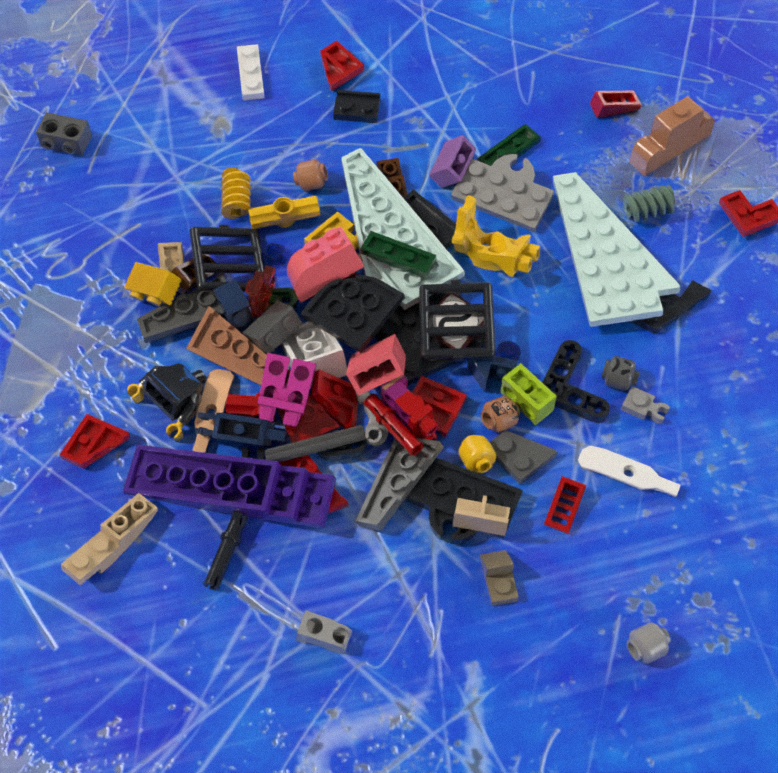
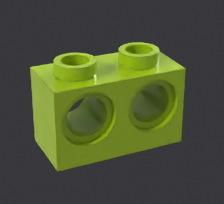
M521 363L502 378L501 394L516 402L520 411L535 425L554 411L557 396Z

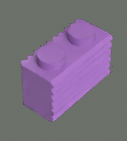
M463 135L445 141L429 176L441 188L461 182V178L465 175L466 168L470 165L476 148Z

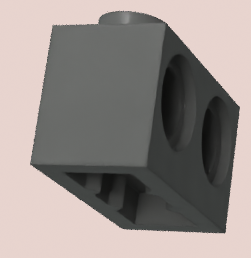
M47 112L36 131L41 147L82 156L92 137L88 121Z

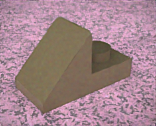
M502 550L480 554L491 606L517 602L519 596L512 573L514 564L507 551Z

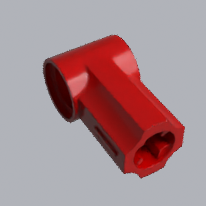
M260 392L256 396L229 394L226 400V414L259 419L260 405L258 404Z

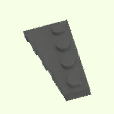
M417 438L422 442L423 448L417 455L410 456L409 452L398 440L394 439L355 520L359 527L379 531L384 528L444 448L440 441Z

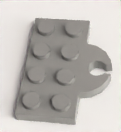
M511 154L500 157L492 166L471 158L470 165H468L465 175L461 178L462 181L456 184L451 194V199L464 204L467 195L473 196L476 199L477 210L535 233L554 195V190L534 183V167L526 158L523 160V168L521 170H512L510 167L517 162V155Z

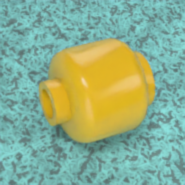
M470 435L462 441L458 453L466 469L473 472H487L496 460V453L489 440L484 436Z

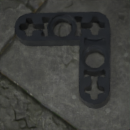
M566 340L560 345L542 383L548 389H551L553 382L557 383L555 392H553L557 396L555 407L591 422L601 423L608 417L609 403L599 396L568 384L580 360L582 348L578 342ZM569 350H573L574 353L571 354L569 361L565 360L566 353ZM562 367L567 370V374L565 376H558L554 369ZM570 396H577L580 398L581 403L579 405H572L568 402V398ZM585 402H589L587 409H584ZM600 407L602 408L598 414L595 413L594 409Z

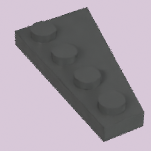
M219 273L215 276L216 279L210 281L226 282L223 273ZM197 288L187 295L184 293L179 295L171 305L163 304L139 317L137 321L144 342L148 343L198 327L209 306L225 318L214 291H199Z

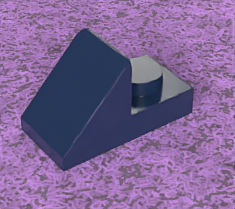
M236 280L213 289L226 320L239 332L247 329L255 322L248 307L250 305L249 301Z
M498 356L467 358V368L483 391L486 392L490 376L502 381L505 375L517 367L518 361Z

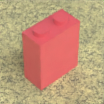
M394 334L365 348L362 353L356 352L351 355L346 374L357 395H361L404 375L406 354L396 335Z

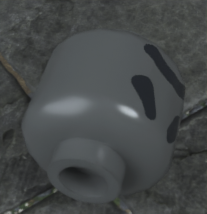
M614 356L611 360H606L601 378L605 379L606 386L627 391L631 385L636 386L640 371L635 370V361Z

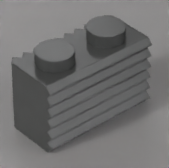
M277 300L243 334L267 354L278 348V345H281L282 342H285V338L292 335V332H295L299 325L302 326V321L292 306Z

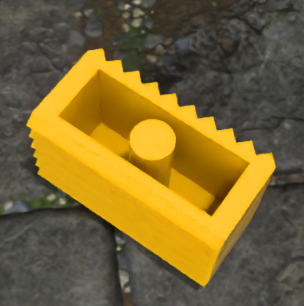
M135 262L124 288L130 291L129 296L136 300L143 301L144 298H147L146 301L156 306H160L161 303L171 305L172 300H174L173 296L176 295L175 292L178 291L177 288L182 281L181 278L168 270Z

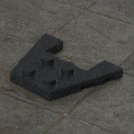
M692 280L681 297L675 294L659 296L663 308V316L633 320L631 322L656 334L677 320L685 311L693 309L698 302L706 300L712 290Z

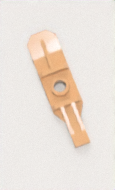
M216 369L209 373L195 418V428L203 427L208 430H214L215 421L201 420L198 418V413H207L211 409L215 410L216 413H224L226 400L234 380V375L230 371ZM197 434L193 451L206 453L211 436Z

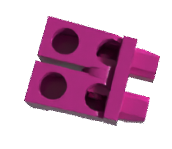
M267 353L258 404L260 405L259 419L273 422L276 409L285 411L283 424L297 427L301 414L304 415L316 363L293 358L289 380L286 383L291 362L290 357Z

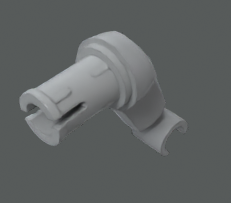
M370 391L357 395L360 405L364 404V400L371 394ZM364 406L369 419L365 428L367 442L373 446L381 445L387 439L388 430L384 425H379L373 413Z

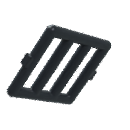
M229 225L190 228L196 283L199 291H213V289L228 283L206 282L205 273L256 274L258 283L237 282L243 292H255L268 289L260 237L257 229L229 228ZM200 236L250 238L251 246L201 245ZM202 254L248 255L254 257L255 264L203 263Z
M451 280V284H424L419 287L420 355L423 359L453 358V362H462L463 358L493 357L496 354L493 288L491 283H460V280ZM483 292V304L429 306V294ZM484 314V325L430 327L429 315ZM485 335V347L430 349V337Z

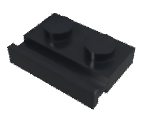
M337 90L333 112L334 120L377 123L381 93Z

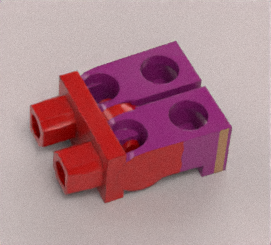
M404 375L381 386V401L395 411V416L416 438L437 440V435L434 432L438 429V423L432 418L433 408L429 404L425 406L424 401L419 396L413 395L407 389L408 379Z

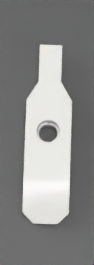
M588 446L582 449L578 458L582 469L603 474L640 490L652 489L676 497L681 486L659 477L650 466L603 448ZM630 470L633 473V476H626L624 474V471Z

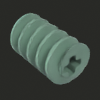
M664 185L659 186L658 189L651 188L649 191L643 190L641 193L634 192L632 195L626 194L623 197L624 212L627 218L632 216L635 222L639 221V214L646 220L648 219V212L654 218L657 216V210H659L661 215L666 214V208L669 213H674L675 197L670 185H667V187Z

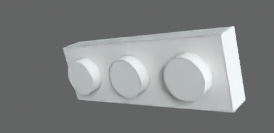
M258 44L237 46L243 101L265 98Z

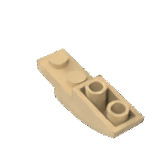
M138 493L100 525V532L61 563V570L80 586L97 571L102 574L141 534L158 511V507Z

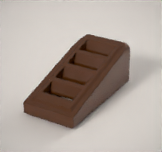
M202 254L203 263H215L209 254ZM193 259L174 267L172 273L181 278L182 281L177 288L180 294H185L197 287ZM205 273L206 281L218 273Z

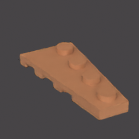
M209 306L186 349L261 386L267 355Z

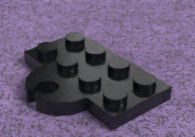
M435 458L406 497V502L430 510L428 518L430 529L441 540L443 537V527L446 524H453L458 498L482 502L484 495L487 496L486 503L509 507L508 530L523 490ZM457 527V531L451 535L450 544L465 543L472 539L478 531ZM493 534V535L498 536V537H501V538H503V539H504V537H505V536H502V535Z

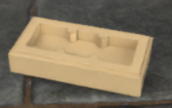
M182 242L158 243L161 269L172 272L174 267L184 263Z

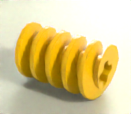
M227 168L222 173L221 213L228 219H237L248 214V209H251V178L247 173L237 168Z

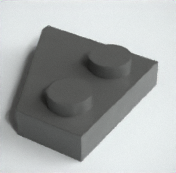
M506 430L490 441L496 453V461L519 485L557 455L555 449Z

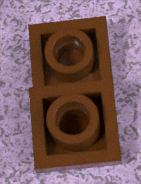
M399 158L376 161L377 168L403 198L408 195Z

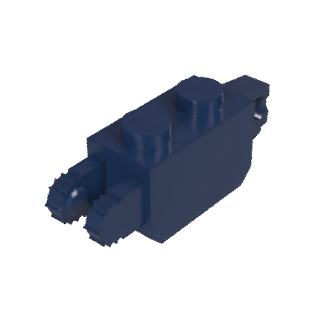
M218 412L216 414L198 413V418L201 420H213L215 424L214 430L199 427L196 428L195 434L261 447L271 446L272 440L286 442L287 432L274 430L275 423L267 420Z

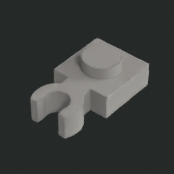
M632 386L622 404L621 410L642 420L648 415L655 423L662 424L665 417L657 412L667 414L670 407L665 403H654V395Z

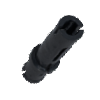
M234 511L232 513L226 531L222 532L220 536L222 541L203 582L205 587L210 585L209 589L219 591L236 546L240 545L242 541L240 536L249 518L246 515L242 518L243 513Z

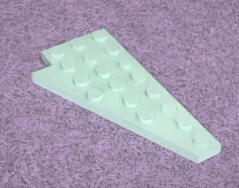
M361 148L341 157L359 250L370 231L436 255V262L427 278H423L361 254L365 276L377 278L404 293L405 299L400 304L404 310L419 302V287L421 285L451 284V280H459L464 277L465 271Z
M576 172L553 176V184L590 327L663 316V308L659 296L679 293L680 285Z

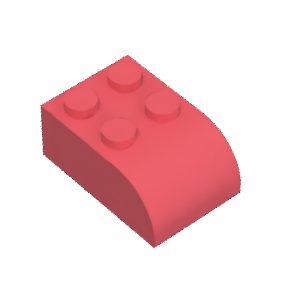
M340 226L339 228L328 230L323 237L317 240L307 242L303 248L295 252L288 262L287 275L299 301L303 302L316 295L325 285L336 279L341 278L342 280L363 268L364 265Z

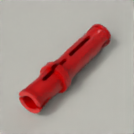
M370 394L364 400V406L376 417V422L379 425H384L409 452L410 456H415L422 450V442L408 430L395 416V411L391 407H387L377 394Z

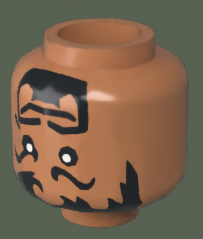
M501 396L485 403L481 412V419L486 428L494 432H502L514 427L518 423L520 409L511 398Z

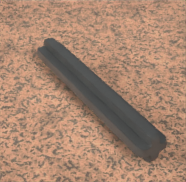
M361 425L267 449L265 450L266 460L282 462L362 441L365 439V431Z

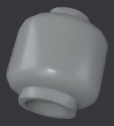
M650 622L630 632L627 647L631 656L636 661L640 660L642 663L648 664L668 654V643L671 642V639L665 628H660L657 624Z

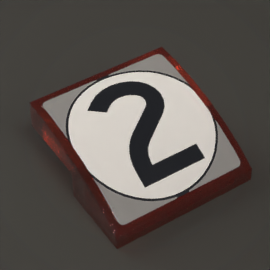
M449 293L438 305L470 303L454 293ZM484 314L429 315L430 327L484 325ZM478 336L434 338L449 348H467L473 338Z

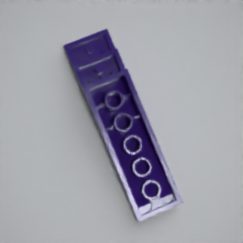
M137 445L123 493L133 496L140 493L147 499L227 514L237 511L243 513L242 516L246 515L251 518L324 528L336 478L334 475L311 473L306 468L282 466L278 461ZM227 479H231L230 483L226 486Z

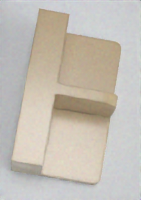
M484 495L482 502L458 498L453 526L505 536L510 508L486 503L487 496Z

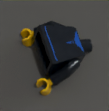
M179 363L171 366H154L139 380L140 383L138 385H129L127 393L129 396H132L131 399L135 403L141 402L145 394L172 421L177 419L176 423L167 426L166 433L170 436L174 430H178V433L174 436L175 442H178L183 438L182 427L188 425L201 403L202 384L206 382V376L201 370L191 373L183 364Z

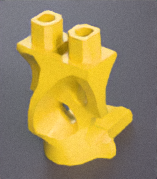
M467 195L463 207H460L457 211L456 229L452 238L455 251L468 255L473 265L478 268L492 271L503 270L510 277H513L517 271L529 273L532 261L537 262L539 259L540 246L530 243L531 235L529 234L518 239H512L498 231L484 233L479 227L478 221L475 220L476 199L473 196Z

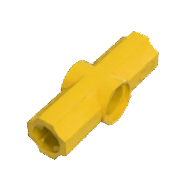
M316 196L296 200L280 197L271 205L248 209L252 229L272 225L287 228L292 226L297 220L320 216V209Z

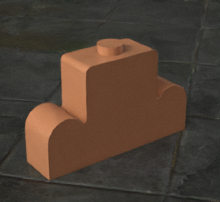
M689 96L683 98L655 116L650 136H644L636 142L632 149L629 163L643 176H646L711 135L715 119Z

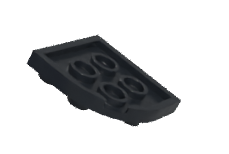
M356 275V278L344 280L339 278L319 290L303 309L301 315L304 319L344 344L362 353L405 299L404 293L370 276Z

